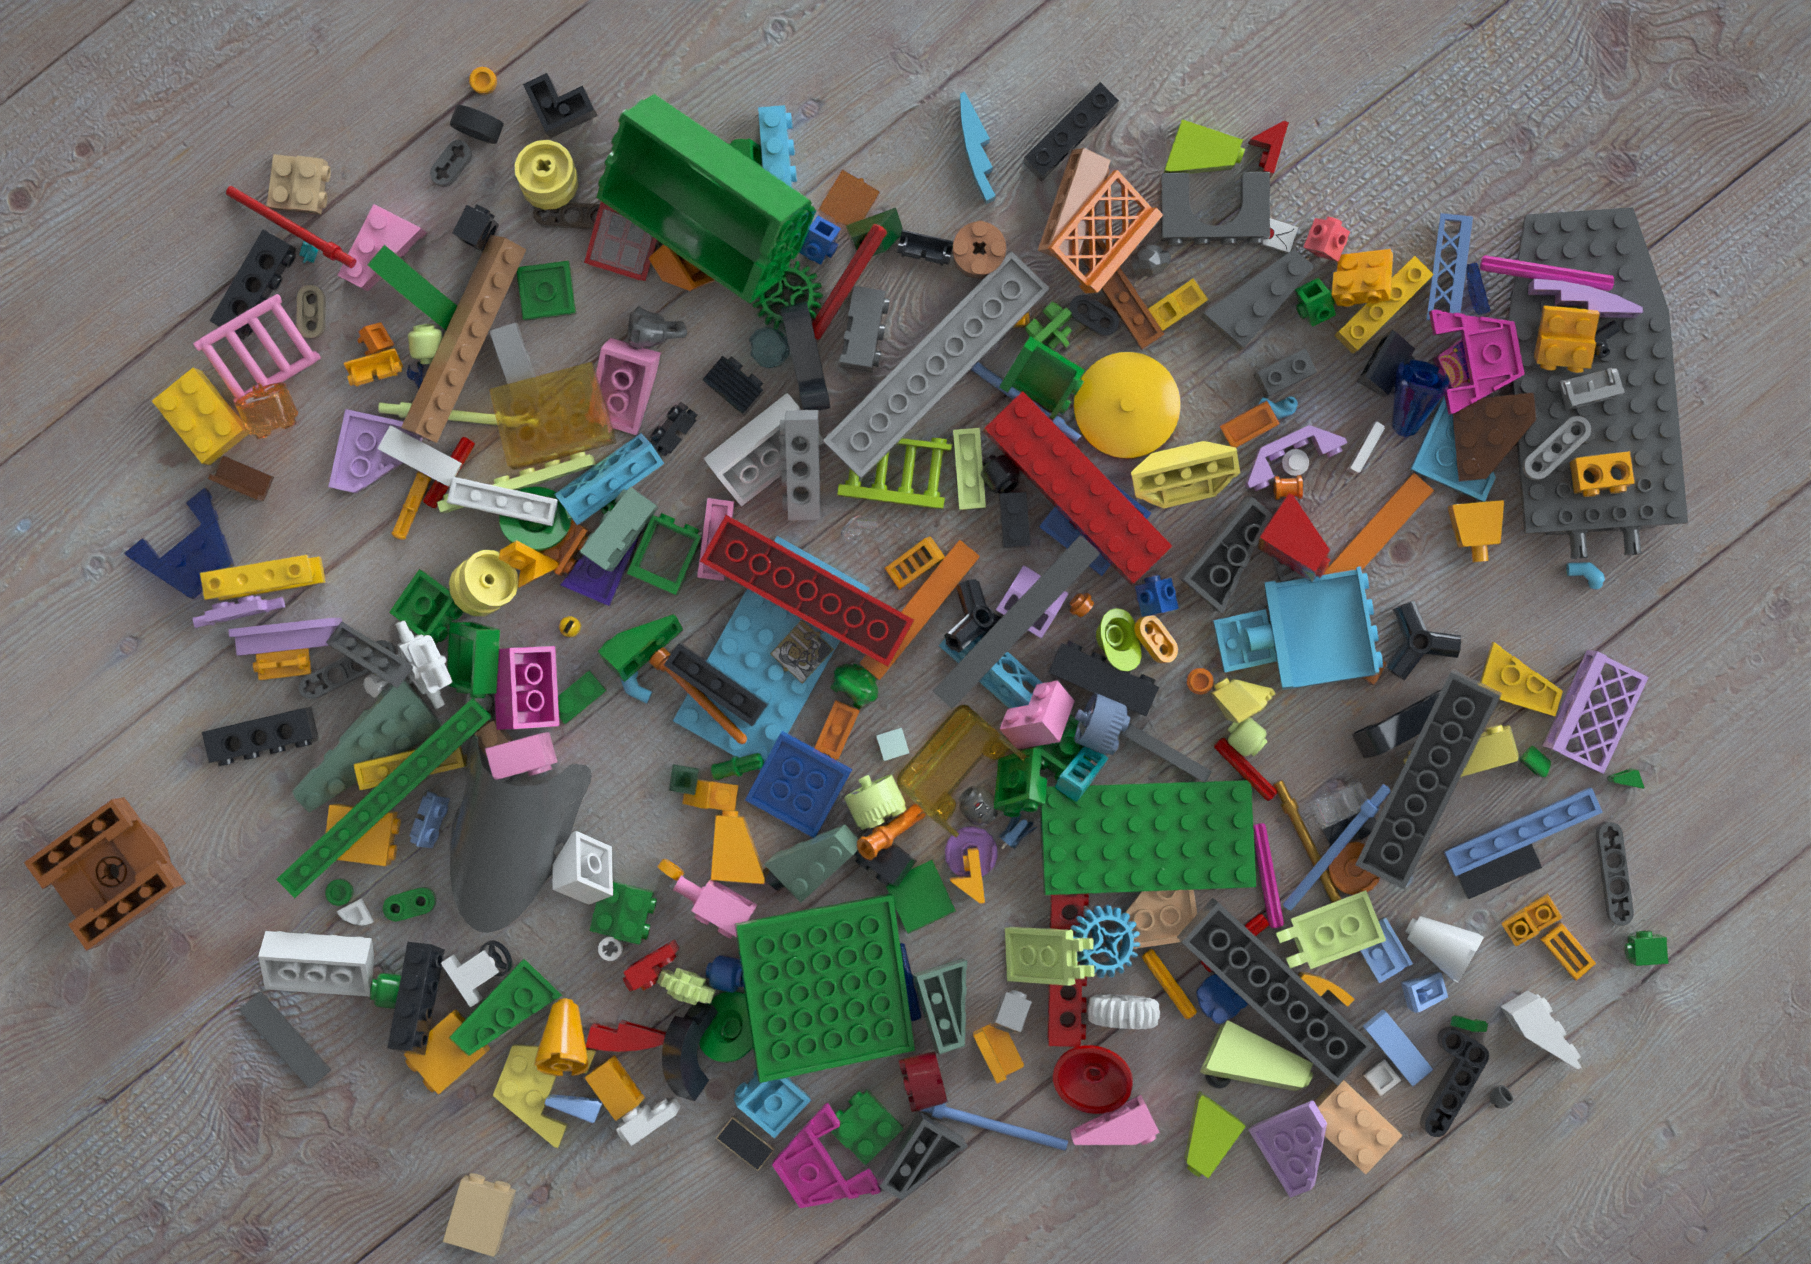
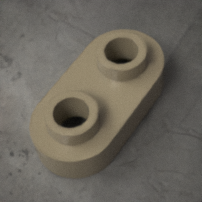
M314 285L302 287L297 294L296 327L300 334L308 339L319 338L325 330L326 298L324 292ZM311 295L316 296L314 304H309L308 302ZM314 321L316 328L310 331L308 324Z

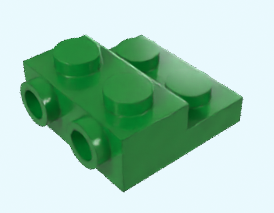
M419 569L389 613L399 621L405 620L407 626L418 635H430L436 645L438 642L444 641L449 635L448 627L450 622L459 619L464 612L455 604L448 587Z
M1069 715L1060 742L1034 747L1042 750L1040 769L1046 770L1048 768L1055 773L1054 778L1057 781L1063 771L1084 747L1074 741L1079 721L1075 720V717Z
M1033 747L998 758L994 809L1004 812V815L1007 817H1019L1020 811L1037 812L1038 806L1045 804L1047 778L1039 776L1042 750Z
M613 881V896L596 902L589 931L640 945L642 940H647L651 925L647 924L649 913L654 914L657 899L653 898L654 891Z
M868 1089L863 1093L857 1091L848 1100L850 1105L843 1112L841 1109L835 1112L840 1121V1126L830 1131L864 1165H867L904 1129L903 1125Z

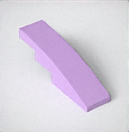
M1533 279L1528 284V295H1554L1555 306H1579L1582 309L1598 310L1599 317L1636 318L1643 313V307L1618 295L1590 286L1544 279Z

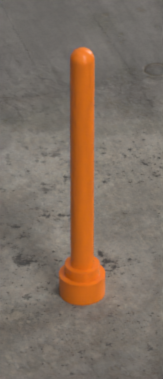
M664 647L659 649L651 657L649 663L656 670L666 671L739 744H745L747 736L705 694L664 666L671 653Z

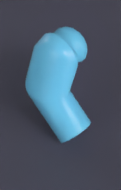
M1292 396L1286 397L1277 403L1262 397L1258 403L1260 404L1267 400L1277 419L1292 415L1298 406L1297 400Z
M1580 562L1567 563L1566 565L1567 576H1584L1589 580L1588 584L1592 589H1600L1605 581L1604 574L1592 563Z
M638 671L627 681L623 682L621 680L626 694L646 704L648 703L652 691L639 686L636 679Z

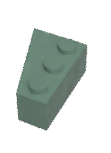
M631 487L627 491L623 489L615 500L616 506L611 512H606L599 523L598 529L587 538L583 548L580 550L582 554L606 571L613 572L650 521L652 515L659 508Z
M962 958L912 974L934 1051L939 1054L965 1046L967 960Z

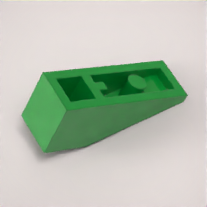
M672 614L617 633L612 639L607 640L602 645L598 653L603 662L625 682L645 665L659 649L665 647L682 632L683 628L678 618Z

